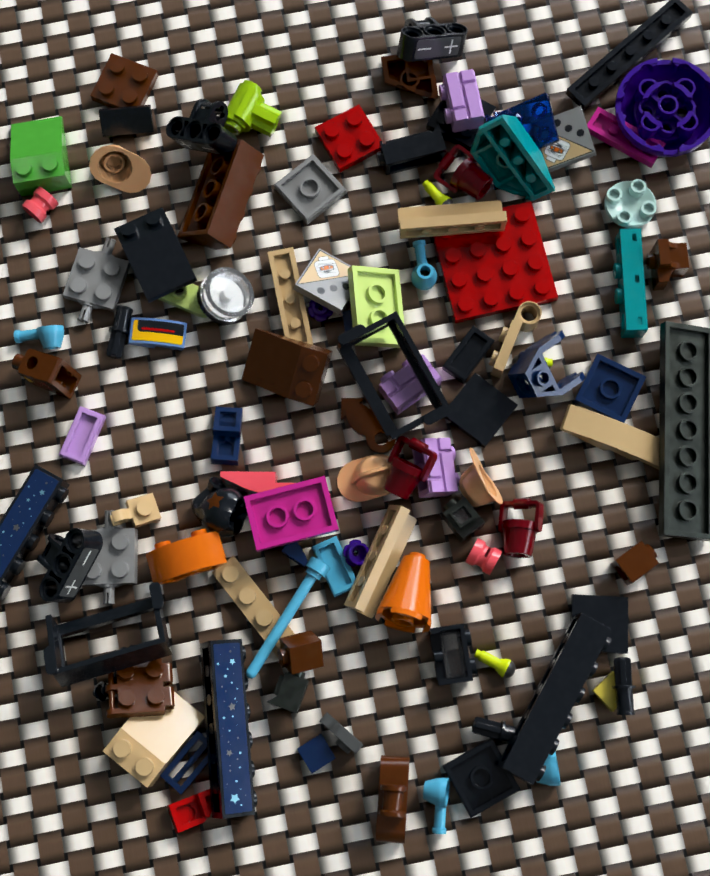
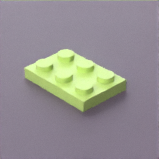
M350 266L347 271L352 326L355 327L361 324L366 328L396 311L404 324L399 270ZM389 327L356 344L358 346L400 348Z

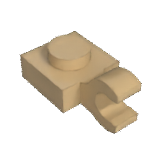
M153 493L126 500L127 509L112 511V515L109 516L113 527L132 521L133 527L138 528L161 520Z

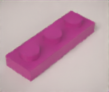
M600 107L596 109L587 124L590 135L652 168L658 156L647 154L633 146L621 132L616 116ZM625 121L626 126L639 136L637 127ZM649 138L645 141L650 146L660 144L661 147H664L666 144L654 138Z

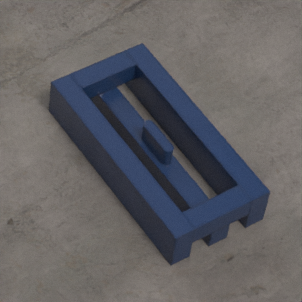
M197 731L160 775L181 795L208 765L207 755L182 785L178 784L179 780L206 750L207 738L200 731ZM200 740L203 744L176 776L172 778L170 773Z

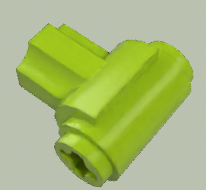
M244 80L243 83L239 84L227 107L228 117L224 127L234 135H239L240 132H249L252 128L271 137L278 126L282 112L264 103L265 100L261 95L262 90L260 86L252 81Z

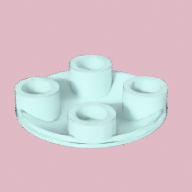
M641 179L622 181L609 188L604 200V207L608 217L617 225L626 228H637L647 224L653 218L657 209L655 196Z

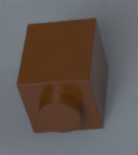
M640 541L610 564L628 586L659 564V562L656 560L657 554L649 544H644Z
M311 630L279 638L281 648L277 651L279 663L292 675L324 666L321 639Z

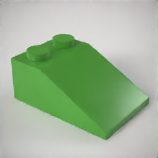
M62 116L11 124L10 163L14 186L21 196L33 195V192L39 186L47 192L72 188Z

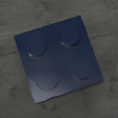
M597 353L573 402L590 411L625 423L646 376Z

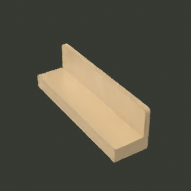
M500 200L398 208L397 211L400 239L505 231L507 224L506 211H503Z
M389 505L344 603L345 606L368 618L374 617L417 522L415 517L409 515V509L401 505Z

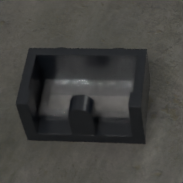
M464 623L430 628L429 635L437 686L473 681L472 675L477 674L474 657L469 658L468 647L472 646L470 630H465Z

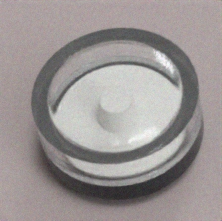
M221 267L212 271L201 282L197 291V300L201 310L209 319L216 323L227 325L237 322L249 312L254 303V291L249 280L241 272L233 268Z

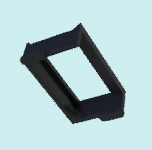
M397 311L366 328L360 324L338 336L336 348L389 442L423 423L431 425L451 413V407L447 403ZM387 327L392 332L434 408L433 411L398 430L352 349V346Z
M153 582L149 585L151 598L57 625L51 614L45 616L49 646L44 649L43 653L47 674L53 675L60 686L65 687L173 655L165 622L164 600L160 584ZM154 611L159 635L158 639L66 666L63 637Z

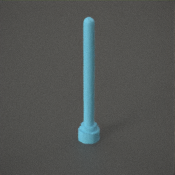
M311 556L306 564V567H308L305 571L307 575L247 668L246 676L248 678L256 677L315 581H319L321 577L325 578L330 570V567L319 559Z

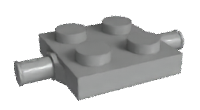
M106 237L102 251H91L81 247L78 249L63 297L82 305L77 319L80 322L88 323L93 309L115 312L131 264L127 260L116 258L112 255L117 242L112 238L110 240L109 237Z
M115 510L104 511L105 527L93 530L101 534L103 546L82 586H99L104 588V605L115 604V588L127 584H137L138 529L113 527L109 516Z

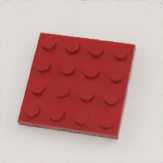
M531 201L502 207L503 211H506L507 214L505 231L432 236L455 324L517 310L526 301H533L538 305L557 301L558 294Z

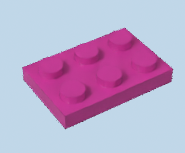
M325 476L243 496L257 552L339 531Z

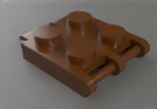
M162 658L116 671L117 684H114L113 672L108 674V685L105 686V692L109 694V709L106 711L107 718L161 716L165 714V710L174 709V687L170 686L173 685L172 663H162ZM114 694H117L118 708H115Z

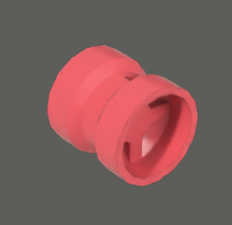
M39 186L33 192L34 196L31 200H26L22 204V208L32 218L42 223L47 218L46 212L54 210L59 203L50 193Z
M478 538L465 562L471 566L477 565L481 567L482 572L490 575L502 551L496 547L490 548L486 546V542Z

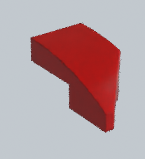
M210 789L167 805L176 834L202 824L210 817L212 812Z

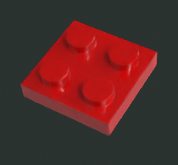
M359 104L315 127V133L340 173L375 155L379 151V142L382 141Z

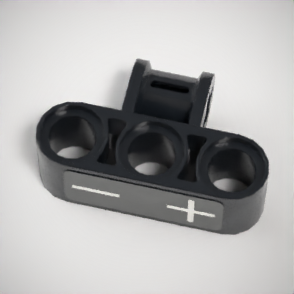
M426 17L424 20L419 21L413 18L407 19L404 27L401 29L397 56L409 62L460 57L463 54L468 29L459 23L439 24L432 17Z
M199 99L196 101L189 118L176 116L169 121L166 127L167 136L186 149L218 155H229L237 145L236 136L224 127L228 117V108L222 101L211 103L207 99Z
M73 528L69 530L65 538L56 534H49L47 538L48 544L43 553L37 556V561L47 569L39 587L40 597L44 601L70 603L76 598L103 546L102 536L97 531Z

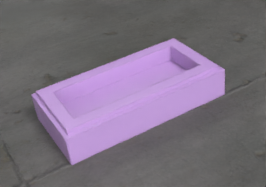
M80 406L59 456L86 466L106 416Z

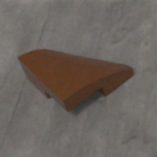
M397 54L381 57L385 84L433 100L438 99L432 60L409 62L400 59Z

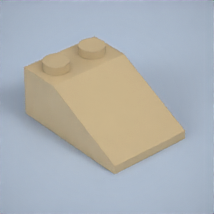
M175 691L174 709L165 710V714L161 716L130 717L103 750L106 755L147 788L152 787L156 783L162 772L173 761L205 719V715Z

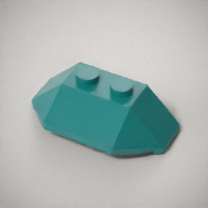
M503 114L479 126L470 153L481 168L493 178V184L496 188L514 195L525 196V199L530 201L555 191V186L542 152L517 117Z

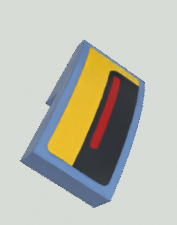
M132 317L128 344L153 349L158 346L182 351L185 347L187 323L156 318Z

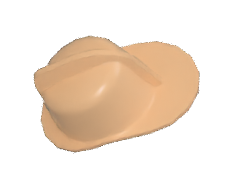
M119 145L102 146L90 157L89 167L94 178L120 191L127 193L140 192L150 183L151 171L147 162L139 155Z
M470 447L469 451L473 464L460 477L459 488L462 495L473 507L486 505L493 501L503 504L499 490L485 472L473 448Z
M374 454L345 464L337 477V485L341 494L346 499L354 502H365L390 494V492L383 488L391 464L388 463L389 456Z

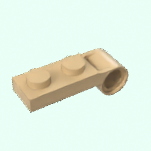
M533 301L523 302L519 306L510 327H503L498 340L503 343L500 352L494 350L489 365L493 366L492 376L501 378L519 331L530 332L537 327L542 315L541 308L537 303ZM530 313L533 315L534 320L526 321L521 314Z

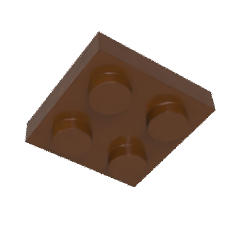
M111 53L90 95L91 99L110 108L145 105L159 76L158 71Z

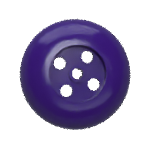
M657 58L640 63L624 77L616 95L615 115L621 132L633 146L653 156L677 157L694 151L710 137L709 76L694 64L678 58H672V60H657ZM684 109L686 116H679L677 110ZM625 121L637 127L639 136L626 126ZM663 126H668L670 131L664 130ZM649 138H654L666 144L664 147H661L660 144L650 146L645 141Z

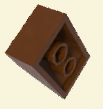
M255 328L242 380L285 398L314 406L319 401L333 351Z

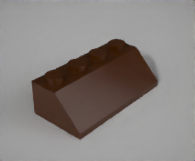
M242 139L237 140L236 148L229 155L208 153L177 237L181 240L215 250L231 248L236 240L239 224L244 218V210L248 199L253 193V185L261 170L264 155Z

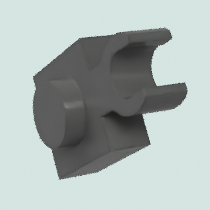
M328 712L320 719V722L338 737L335 743L347 754L351 750L356 754L363 746L355 736Z

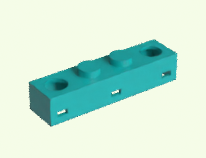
M641 228L620 229L615 237L616 263L613 265V278L618 280V288L615 289L614 298L615 304H619L621 338H642L648 330Z

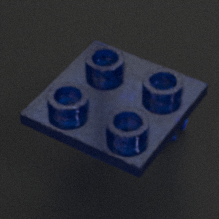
M546 92L502 112L495 111L493 112L494 116H485L486 122L503 114L517 117L539 149L559 142L549 96Z

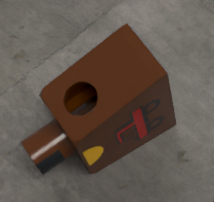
M28 349L25 355L16 354L12 360V368L18 370V374L31 384L68 399L72 398L82 376L62 358L34 349Z

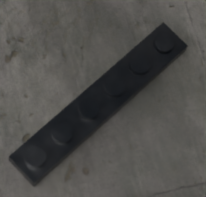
M670 0L568 87L566 95L578 106H581L584 111L687 22L693 12L680 0Z

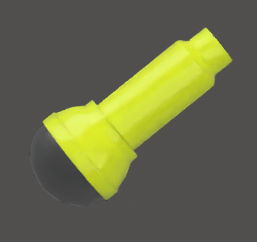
M425 180L422 183L424 190L431 196L436 205L453 204L452 198L442 194L432 182Z
M477 649L474 657L478 658V661L496 669L495 671L502 678L513 676L516 670L513 661L510 659H499Z

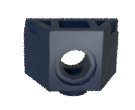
M555 331L519 353L517 362L513 364L508 373V377L519 398L564 395L585 379L583 372L578 374L575 372L556 383L542 355L545 351L562 341L565 337L563 331L558 333Z

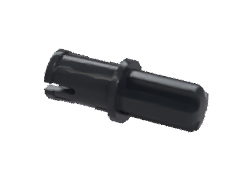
M118 305L113 326L109 328L111 334L106 355L113 359H120L122 357L126 337H129L128 328L133 309L130 307Z
M627 657L615 658V686H612V689L616 691V715H635L633 688H636V685L632 684L631 659Z
M475 717L472 723V732L474 734L496 739L497 743L502 741L509 743L516 729L514 726L507 725L506 721L503 720L496 722Z

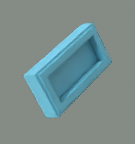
M337 536L312 546L315 557L330 567L325 579L334 598L350 591L356 577L351 566L345 562L346 558L343 556V549Z

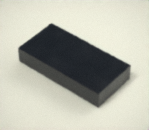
M151 105L99 109L103 137L154 132Z
M472 326L442 366V369L464 384L495 340L475 326Z

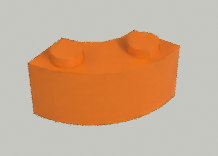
M200 529L191 532V537L173 543L171 541H163L155 544V550L146 554L152 581L158 582L160 585L178 582L199 573L215 570L227 563L219 533L216 531L208 533L207 529Z

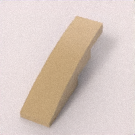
M568 404L560 430L604 451L611 450L630 460H639L659 470L658 437L602 414Z

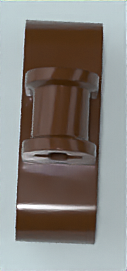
M381 755L375 842L405 843L410 757Z

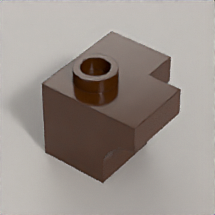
M658 239L652 250L646 256V267L648 270L651 269L653 291L664 290L670 278L683 277L689 269L687 243L669 242V239Z

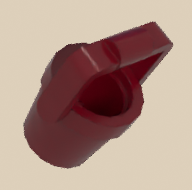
M459 144L455 145L449 153L445 154L434 173V178L454 194H456L457 190H460L476 200L482 199L493 183V178L478 166V162L472 154ZM461 151L469 158L465 159L458 166L449 185L440 177L455 160L458 152Z
M400 436L388 458V463L391 464L383 488L400 498L408 500L419 481L425 482L428 479L437 460V453L430 450L426 443L416 438L410 439ZM405 443L411 449L429 456L423 469L412 462L398 457Z
M530 498L504 501L500 505L498 530L500 533H503L505 556L513 558L532 557L536 534L541 532L543 527L544 505ZM536 508L535 522L523 519H507L508 509Z

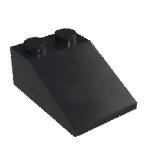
M162 207L114 228L149 303L197 281Z

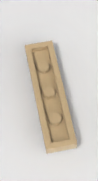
M294 248L268 252L284 336L313 345L304 297L299 292L293 290L300 278Z
M233 555L227 560V563L215 569L212 574L265 641L280 618V614ZM287 626L280 638L294 635L295 633ZM280 639L272 650L277 658V651L281 649Z

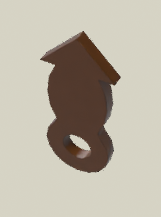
M341 398V421L346 417L350 427L357 434L366 437L367 445L374 453L386 454L391 451L396 439L391 442L387 440L384 445H378L375 442V436L380 433L384 434L371 409L360 404L364 399Z

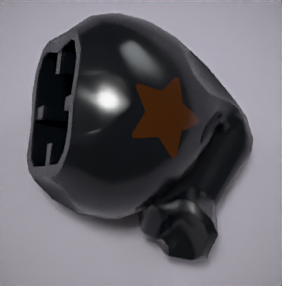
M211 477L207 488L192 500L191 507L193 513L210 532L216 531L220 537H233L242 530L248 515L244 498L238 490L226 488L225 484H222L221 479Z

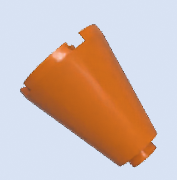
M410 552L409 555L403 556L376 610L375 619L378 622L381 617L385 620V626L409 633H415L416 628H423L422 633L430 630V562L424 554Z

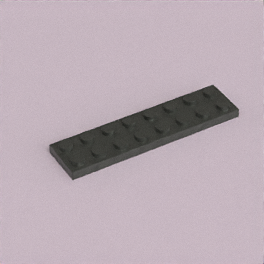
M665 321L660 324L659 536L710 541V328Z

